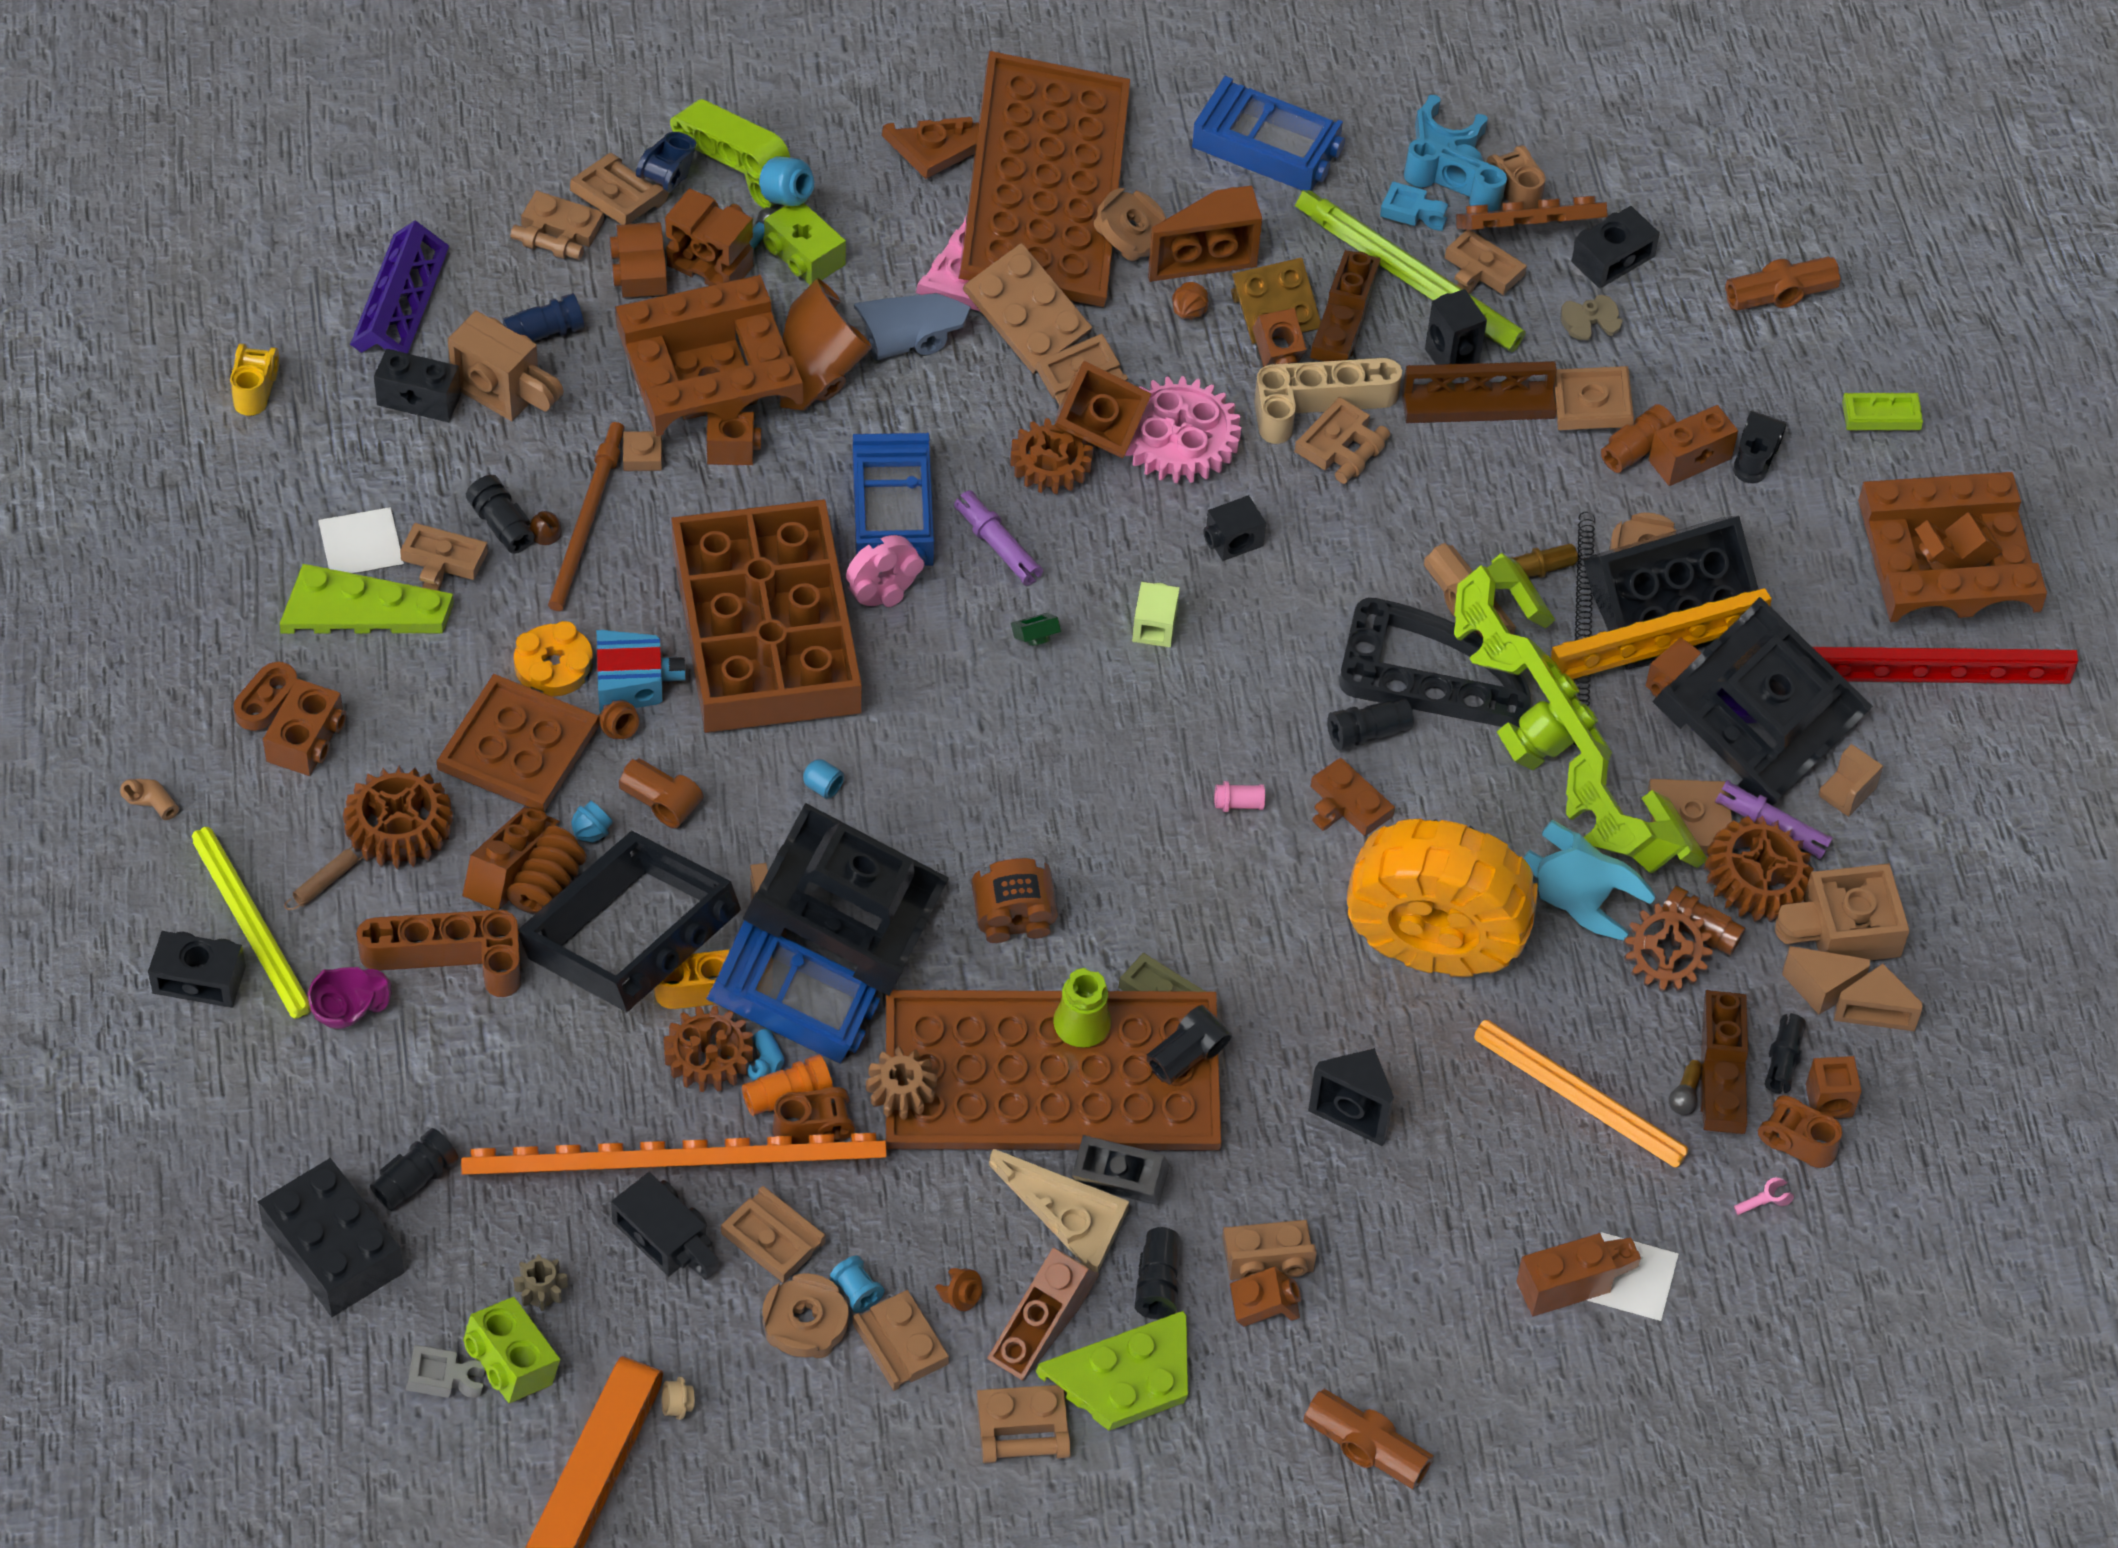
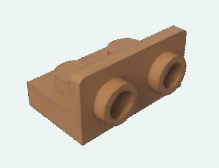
M1307 1220L1223 1227L1222 1238L1230 1280L1242 1279L1274 1266L1287 1277H1299L1314 1271L1316 1248L1310 1241Z

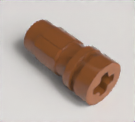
M1660 404L1653 405L1635 419L1633 426L1627 424L1610 436V443L1601 449V457L1604 463L1616 473H1620L1626 467L1633 465L1650 452L1655 431L1676 423L1674 416L1664 406Z
M1676 885L1662 907L1663 912L1668 911L1672 902L1677 904V913L1683 914L1688 907L1691 908L1692 913L1689 919L1694 922L1703 918L1705 921L1699 929L1700 933H1711V939L1704 944L1731 956L1746 928L1713 907H1707L1700 903L1698 896L1693 895L1689 897V891ZM1679 924L1680 933L1684 930L1690 934L1684 926Z

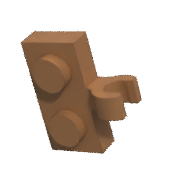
M1467 229L1446 248L1445 259L1461 268L1454 278L1459 282L1457 286L1461 289H1466L1469 294L1472 293L1476 284L1482 281L1504 295L1525 276L1526 264L1470 229Z
M414 523L400 550L401 561L424 567L419 577L420 581H424L422 588L439 591L444 573L474 580L488 553L487 542Z

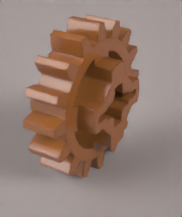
M1045 418L1044 426L1040 427L1032 421L1030 422L1029 432L1020 429L1018 431V439L1012 440L1010 466L1015 467L1014 476L1016 478L1025 476L1024 486L1029 487L1034 483L1038 484V492L1040 493L1046 487H1051L1053 493L1058 494L1059 486L1063 485L1071 491L1073 490L1074 480L1083 483L1085 481V473L1091 472L1093 446L1088 445L1087 441L1052 425L1049 418Z
M1672 902L1668 911L1663 912L1661 905L1657 903L1653 908L1654 915L1650 916L1646 911L1642 910L1639 913L1642 924L1631 922L1628 926L1635 936L1624 938L1623 944L1632 947L1633 950L1627 953L1624 959L1625 961L1636 962L1637 965L1631 974L1635 976L1643 972L1646 975L1643 985L1646 987L1653 980L1659 981V991L1664 992L1668 982H1672L1676 991L1682 989V979L1685 978L1691 984L1697 981L1696 975L1693 972L1695 969L1701 972L1706 971L1708 966L1701 960V957L1711 956L1713 950L1703 947V943L1710 940L1712 936L1711 933H1700L1699 929L1705 922L1703 918L1694 922L1689 919L1692 913L1691 908L1688 907L1683 914L1677 913V904ZM1663 921L1662 930L1657 934L1643 935L1651 925ZM1679 924L1690 932L1694 942L1684 938L1679 931ZM1670 930L1671 943L1673 946L1678 947V950L1672 952L1665 964L1666 956H1664V949L1657 947V944L1663 943ZM1641 952L1651 955L1657 963L1656 970L1646 963ZM1680 959H1693L1685 969L1672 973L1674 964Z

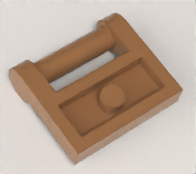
M613 153L605 155L573 177L570 182V191L622 225L630 224L652 207H661L669 195V192L663 190L661 184L657 183L654 185L645 178L640 179L636 177V172L623 165L622 159Z
M1049 1385L977 1390V1409L983 1463H996V1458L1056 1454L1057 1459L1070 1458V1438L1067 1427L1064 1390L1061 1387ZM1054 1432V1437L995 1441V1436Z

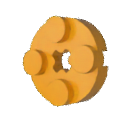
M561 621L557 624L538 626L517 637L514 652V669L518 680L526 687L531 688L532 686L535 689L543 690V694L551 697L563 696L579 689L585 683V677L589 674V671H592L593 654L588 639L577 631L576 626L571 622ZM551 655L560 656V663L553 665L551 661L543 660Z

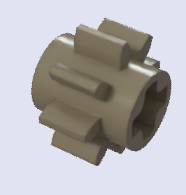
M537 1254L536 1259L529 1261L527 1264L524 1262L519 1263L521 1276L513 1278L514 1291L522 1292L523 1306L532 1304L539 1307L541 1311H544L545 1307L554 1301L557 1303L562 1302L560 1289L568 1287L567 1274L559 1273L558 1259L551 1262Z

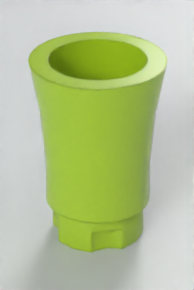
M1086 968L1076 969L1069 975V979H1067L1063 986L1062 998L1055 1011L1053 1022L1058 1036L1069 1045L1081 1048L1094 1046L1103 1041L1110 1031L1111 1015L1107 1002L1108 989L1104 977L1099 972H1092Z

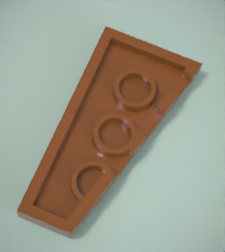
M1595 196L1573 197L1574 204L1560 205L1559 198L1537 200L1538 207L1524 208V201L1502 203V210L1488 211V204L1466 206V213L1456 214L1457 229L1473 230L1484 229V226L1506 227L1520 223L1538 224L1556 220L1571 221L1608 217L1607 202H1596Z

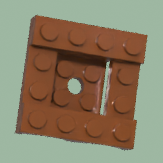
M761 275L615 306L616 327L656 436L664 435L665 429L680 417H683V420L708 415V412L721 417L722 421L735 419L744 407L757 404L759 398L766 396L782 395L794 400L796 405L803 403V382L793 356H788L771 312V300ZM736 333L748 361V366L745 365L736 342Z
M2013 472L1863 482L1858 502L1890 623L1898 622L1902 616L1913 610L1929 606L1951 608L1957 613L1958 618L1973 617L1982 608L2002 601H2020L2029 604L2033 609V613L2042 611L2047 591L2039 563L2032 562L2018 512L2021 499ZM1967 512H1970L1986 523L2003 550L2002 553L1989 562L1990 566L1932 570L1919 548L1922 540L1915 529L1928 520L1942 530H1945Z

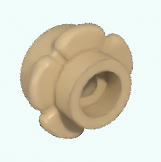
M678 1377L677 1381L664 1382L661 1397L663 1414L665 1416H676V1419L682 1420L686 1412H692L694 1407L693 1386L685 1385L683 1377Z

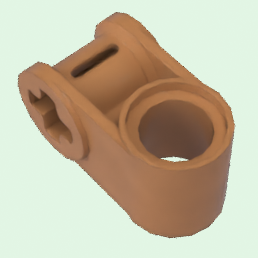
M1520 145L1515 147L1514 152L1502 156L1496 154L1488 156L1486 163L1502 169L1507 176L1504 196L1508 202L1524 201V208L1538 207L1537 200H1543L1546 176L1535 163L1528 149Z

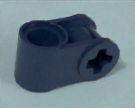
M682 132L667 133L654 146L647 148L643 153L636 168V177L640 179L648 178L663 185V190L669 193L672 192L688 176L696 149V141L691 136Z

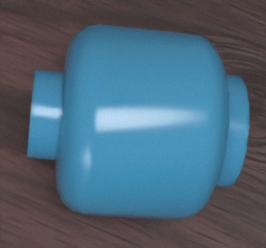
M776 156L767 161L762 168L759 180L761 193L764 198L773 204L785 206H799L805 203L810 197L815 183L813 172L806 162L801 159Z

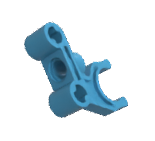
M1429 95L1426 103L1417 111L1415 121L1416 140L1412 141L1408 148L1403 174L1404 179L1415 187H1428L1433 183H1437L1470 197V206L1488 204V211L1500 210L1507 176L1502 169L1484 162L1481 153L1475 148L1479 138L1485 134L1488 121L1487 116L1476 114L1473 124L1462 130L1444 128L1433 120V117L1438 114L1441 99L1437 95Z

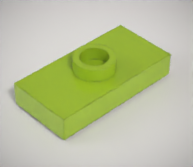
M1844 393L1842 405L1846 430H1921L1923 418L1918 393Z

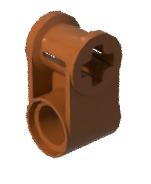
M829 1087L816 1091L783 1094L774 1105L772 1131L774 1137L792 1136V1144H808L809 1135L834 1134V1142L850 1138L851 1134L855 1132L854 1122L848 1117L846 1106L850 1101L848 1091L840 1087ZM792 1117V1118H796V1119H799V1120H797V1121H789V1120H786L785 1118Z
M1785 1095L1777 1097L1773 1104L1774 1112L1768 1121L1762 1122L1757 1130L1760 1139L1769 1147L1783 1151L1812 1167L1825 1168L1832 1165L1836 1160L1842 1136L1840 1123L1832 1116L1810 1108L1796 1098ZM1816 1140H1823L1826 1143H1821Z

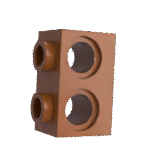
M296 679L263 737L266 762L311 776L317 763L321 764L324 762L333 734L339 733L344 726L346 711L343 710L341 693Z

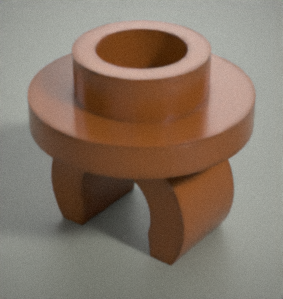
M951 1268L948 1271L952 1279L949 1286L937 1284L935 1289L943 1302L950 1303L952 1308L956 1310L968 1311L976 1305L982 1295L981 1277L978 1272L972 1269Z

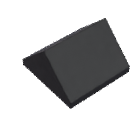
M1375 1048L1319 1061L1314 1070L1308 1111L1383 1146L1387 1138L1394 1096Z

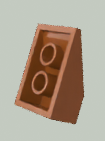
M1252 185L1215 190L1152 227L1148 268L1149 282L1257 267L1262 216Z

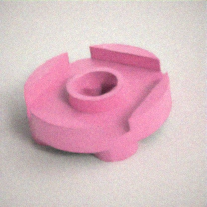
M898 535L880 538L884 544L878 545L874 549L867 545L851 561L846 572V579L850 583L849 591L859 603L866 606L884 604L886 607H892L897 605L903 599L904 591L923 570L924 562L916 549L906 538Z

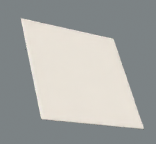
M391 507L318 520L329 569L357 573L404 564L401 561V549Z
M1601 1232L1604 1242L1624 1239ZM1633 1241L1641 1257L1639 1267L1614 1278L1610 1293L1588 1299L1587 1301L1661 1321L1679 1253Z

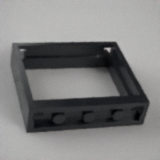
M631 830L518 929V934L529 960L628 1012L741 911V907L730 880ZM644 872L700 900L617 975L561 946Z

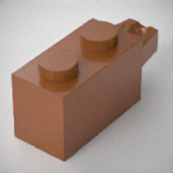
M1598 1233L1522 1256L1516 1282L1533 1317L1610 1293L1614 1278L1639 1267L1641 1257L1631 1237L1604 1242L1601 1234Z

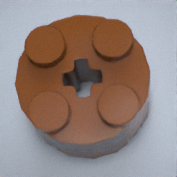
M1008 859L990 864L991 872L982 877L980 870L974 874L971 884L977 923L980 931L986 934L988 942L1002 943L1009 940L1012 934L1026 933L1027 937L1038 939L1051 933L1050 925L1056 921L1058 909L1052 872L1048 864L1044 863L1043 869L1036 866L1035 859Z

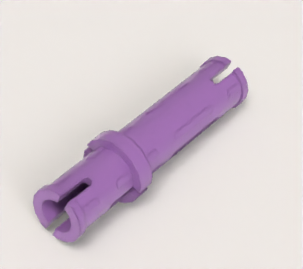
M969 490L962 493L960 496L967 503L963 504L957 498L954 507L973 526L972 532L979 539H985L1025 586L1035 583L1037 580L1030 573L1034 572L1040 578L1043 568L1032 559L1002 526L1001 518L994 511L990 512L973 491Z
M1727 780L1722 790L1735 796L1736 799L1733 800L1720 792L1715 803H1719L1744 817L1748 815L1753 822L1761 816H1764L1767 825H1771L1779 820L1780 830L1785 832L1793 828L1791 838L1794 841L1804 840L1802 849L1821 860L1825 850L1811 841L1815 840L1828 847L1833 837L1825 835L1766 803V797L1759 795L1757 798L1732 784L1731 781Z

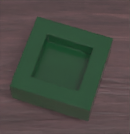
M1043 613L1011 623L1014 638L1027 642L1029 646L1049 642L1051 640L1050 635L1061 632L1058 617L1049 613Z

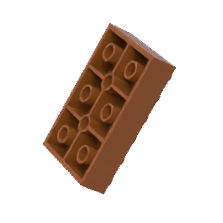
M825 499L671 517L672 547L704 732L860 714L862 685Z

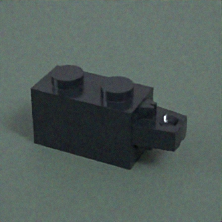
M649 1171L611 1201L612 1223L668 1277L679 1268H685L687 1265L704 1280H707L719 1270L717 1266L719 1263L718 1257L709 1249L712 1246V1242L706 1236L707 1223L704 1217L695 1208L690 1207L688 1209L679 1200L677 1192L667 1181L662 1180L660 1182Z

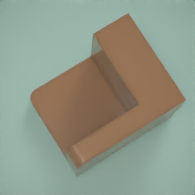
M1851 744L1842 753L1837 772L1820 788L1818 795L1849 817L1877 788L1883 765Z

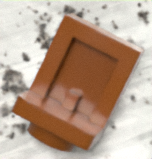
M1275 1266L1230 1283L1236 1321L1243 1327L1280 1313L1284 1314L1291 1321L1300 1318L1298 1302L1301 1301V1293L1293 1278H1288Z

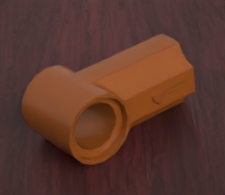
M640 758L637 760L632 759L625 766L619 779V788L650 806L657 819L670 828H678L704 798L699 786L690 778L683 775L672 778Z

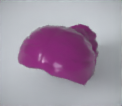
M359 967L323 969L311 982L307 993L310 1010L315 1019L325 1026L343 1029L357 1023L368 1010L381 1012L390 1002L392 985L384 973L375 969L362 970Z

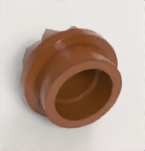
M1195 282L1182 284L1181 287L1175 290L1172 296L1174 313L1184 320L1190 319L1191 321L1196 317L1202 316L1209 306L1207 290Z
M624 700L612 701L611 704L603 705V711L598 715L603 733L612 739H627L637 731L639 726V716L635 707Z

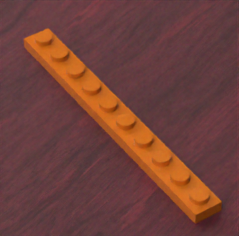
M876 1133L851 1134V1142L834 1143V1134L809 1135V1144H792V1136L767 1137V1145L750 1146V1138L725 1139V1147L708 1148V1140L705 1139L683 1140V1149H666L665 1141L640 1142V1150L623 1151V1143L598 1144V1152L581 1153V1145H556V1154H539L538 1146L513 1147V1156H496V1148L470 1149L471 1157L461 1158L462 1175L886 1158V1140L876 1141Z

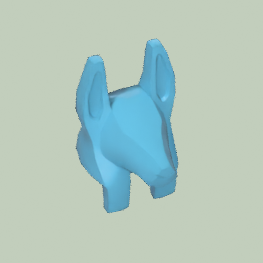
M1551 820L1542 831V836L1562 851L1543 858L1529 850L1524 856V859L1533 871V875L1538 878L1540 899L1555 907L1566 910L1581 926L1596 934L1624 940L1629 934L1628 930L1600 909V906L1614 888L1626 891L1649 904L1655 899L1653 890L1639 873L1626 863L1602 854L1582 835Z

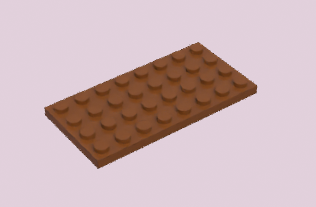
M989 51L958 279L970 281L1022 243L1070 301L1104 307L1107 298L1112 245L1104 235L1097 232L1094 227V220L1097 217L1098 207L1111 191L1119 188L1130 79Z
M892 990L890 996L886 994V1053L894 1057L895 1049L900 1046L903 1050V1055L909 1056L912 1051L917 1049L919 1061L929 1059L932 1063V1071L930 1073L937 1076V1086L932 1089L935 1092L933 1102L923 1103L924 1111L921 1115L909 1109L905 1120L900 1117V1111L894 1110L890 1116L886 1117V1149L1079 1150L1082 1137L1086 1135L1143 1150H1220L1221 1122L1218 1054L1209 1060L1201 1059L1170 1085L1167 1082H1162L1152 1072L1150 1065L1146 1061L1147 1054L1177 1031L1181 1020L1197 1006L1204 1005L1217 1018V993L1197 991H1108L1107 1002L1111 1015L1110 1031L1100 1043L1091 1047L1081 1048L1064 1042L1054 1028V1014L1060 1004L1062 991ZM899 1080L898 1086H905V1082Z

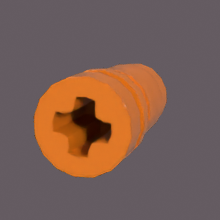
M820 1054L805 1059V1064L802 1061L792 1063V1068L782 1069L759 1077L755 1081L743 1084L742 1093L750 1114L754 1116L766 1111H773L777 1099L789 1092L816 1091L833 1087L831 1076L823 1057Z

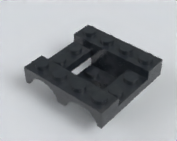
M1761 597L1652 701L1679 729H1682L1687 724L1742 778V781L1738 784L1740 788L1757 798L1759 795L1766 797L1767 800L1765 802L1772 806L1873 707ZM1769 681L1781 683L1786 695L1779 696L1773 693L1769 687ZM1722 689L1778 742L1774 749L1717 695Z
M805 803L762 884L755 893L743 920L777 938H780L784 928L797 933L839 957L858 965L853 975L854 978L890 996L949 877ZM809 882L881 918L882 920L877 930L804 893Z

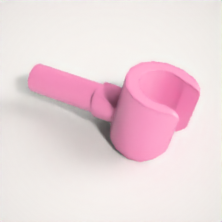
M1775 1177L1767 1181L1763 1192L1735 1205L1734 1209L1737 1215H1740L1770 1202L1778 1206H1786L1793 1201L1794 1195L1789 1192L1784 1193L1780 1197H1775L1776 1189L1787 1184L1782 1178Z

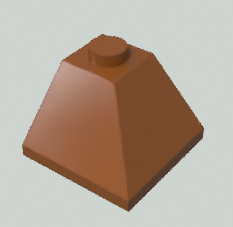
M1083 361L1070 382L1058 409L1054 426L1118 457L1124 458L1152 393Z

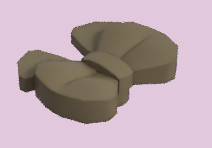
M1598 295L1594 300H1586L1583 305L1574 301H1566L1561 307L1560 320L1562 325L1569 332L1570 336L1578 340L1588 341L1591 338V324L1596 322L1610 336L1618 333L1622 326L1623 320L1619 318L1618 307L1609 296Z

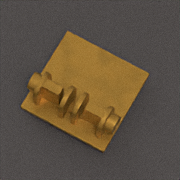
M1302 257L1232 273L1236 287L1231 289L1232 299L1234 303L1240 302L1252 344H1257L1252 327L1258 316L1295 308L1302 333L1319 328L1321 321ZM1275 336V337H1272V340L1278 339V338H1282V337Z

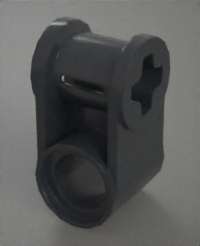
M1750 411L1733 467L1734 474L1739 480L1746 483H1758L1766 477L1774 454H1777L1787 425L1786 421Z

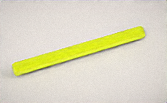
M203 827L201 830L194 831L192 838L195 848L290 1016L298 1019L303 1015L309 1014L311 1010L306 993L212 828Z

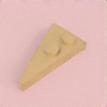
M993 1149L990 1155L989 1166L1084 1265L1098 1273L1129 1210V1201Z

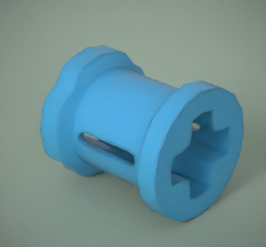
M856 1255L840 1262L830 1273V1280L837 1287H841L850 1299V1308L855 1313L869 1310L884 1295V1287L881 1283L874 1282L864 1270V1261L860 1256Z

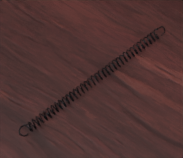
M1587 511L1582 512L1578 517L1581 520L1582 514L1590 513L1594 521L1584 519L1578 524L1575 641L1579 640L1578 638L1581 636L1590 637L1592 634L1590 630L1592 628L1591 611L1593 610L1590 607L1593 605L1591 601L1593 599L1592 591L1590 594L1579 592L1581 590H1591V588L1580 587L1581 584H1589V582L1580 581L1582 578H1588V576L1580 575L1583 572L1587 573L1586 570L1580 569L1585 567V565L1580 563L1583 561L1581 556L1592 555L1595 546L1593 544L1595 541L1593 538L1595 536L1593 532L1595 530L1594 526L1583 525L1580 527L1583 521L1589 520L1595 524L1594 514ZM1585 526H1590L1593 528V530L1584 531L1581 528ZM1584 532L1593 533V536H1582L1581 534ZM1583 538H1587V539H1588V538H1592L1593 541H1592V542H1583V541H1581V539H1583ZM1582 544H1592V545H1593L1592 548H1588V547H1587V548H1583V547H1581ZM1584 549H1585V550H1590V549H1591V550H1592V553H1591V554H1589V553H1584V554H1583V553H1581L1580 551H1581V550H1584ZM1582 595H1584V596H1591V599H1590V600H1587V599H1583V600H1582V599H1580L1579 597L1582 596ZM1589 601L1591 605H1580L1579 603ZM1581 607H1589V608H1591V610H1590V611H1581V610H1579V608H1581ZM1590 613V617H1581L1579 614ZM1580 619H1590V622H1589V623H1581V622H1579L1578 620H1580ZM1582 624L1590 625V628L1581 629L1578 626ZM1581 630H1588L1590 631V634H1579L1578 632ZM1588 675V676H1582V678H1588V679H1589V681H1587V682H1580V681L1577 680L1578 678H1575V679H1574V682H1575V681L1578 682V683H1576V685H1578V684H1580V683H1582V684H1588V685H1589L1587 688H1580V687H1578L1579 690H1580V689H1582V690H1584V689L1588 690V693H1586V694H1584V693H1583V694L1577 693L1578 695H1576V696H1580V695H1586V696H1588V699H1586V700H1584V699H1583V700H1580V699H1579V701H1586V702H1588V705H1587V706L1590 705V702L1588 701V700L1590 699V696L1588 695V694L1590 693V690H1589L1588 688H1590V686H1591V685L1589 684V682L1591 681V679L1589 678L1590 675Z

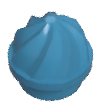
M590 800L584 808L579 806L576 809L577 811L573 815L571 824L577 839L585 842H595L609 834L607 829L614 822L597 804Z

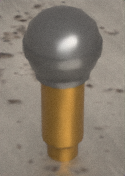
M1698 1060L1690 1061L1689 1065L1685 1068L1680 1085L1669 1096L1671 1109L1680 1115L1693 1112L1698 1103L1695 1090L1702 1072L1700 1069L1701 1063Z

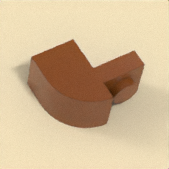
M1967 512L1945 530H1942L1928 520L1915 529L1922 540L1919 548L1932 570L1982 567L2003 552L1986 523L1970 512Z

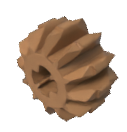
M898 1046L895 1049L894 1057L882 1051L879 1055L880 1064L871 1063L868 1068V1074L871 1078L866 1080V1091L873 1093L871 1095V1104L873 1107L884 1105L883 1113L886 1117L890 1116L894 1110L900 1111V1117L905 1120L909 1109L921 1115L924 1111L923 1103L933 1102L935 1092L932 1089L937 1086V1076L930 1073L932 1071V1063L929 1059L919 1061L917 1049L912 1051L909 1056H904L902 1048ZM898 1081H904L905 1086H898Z

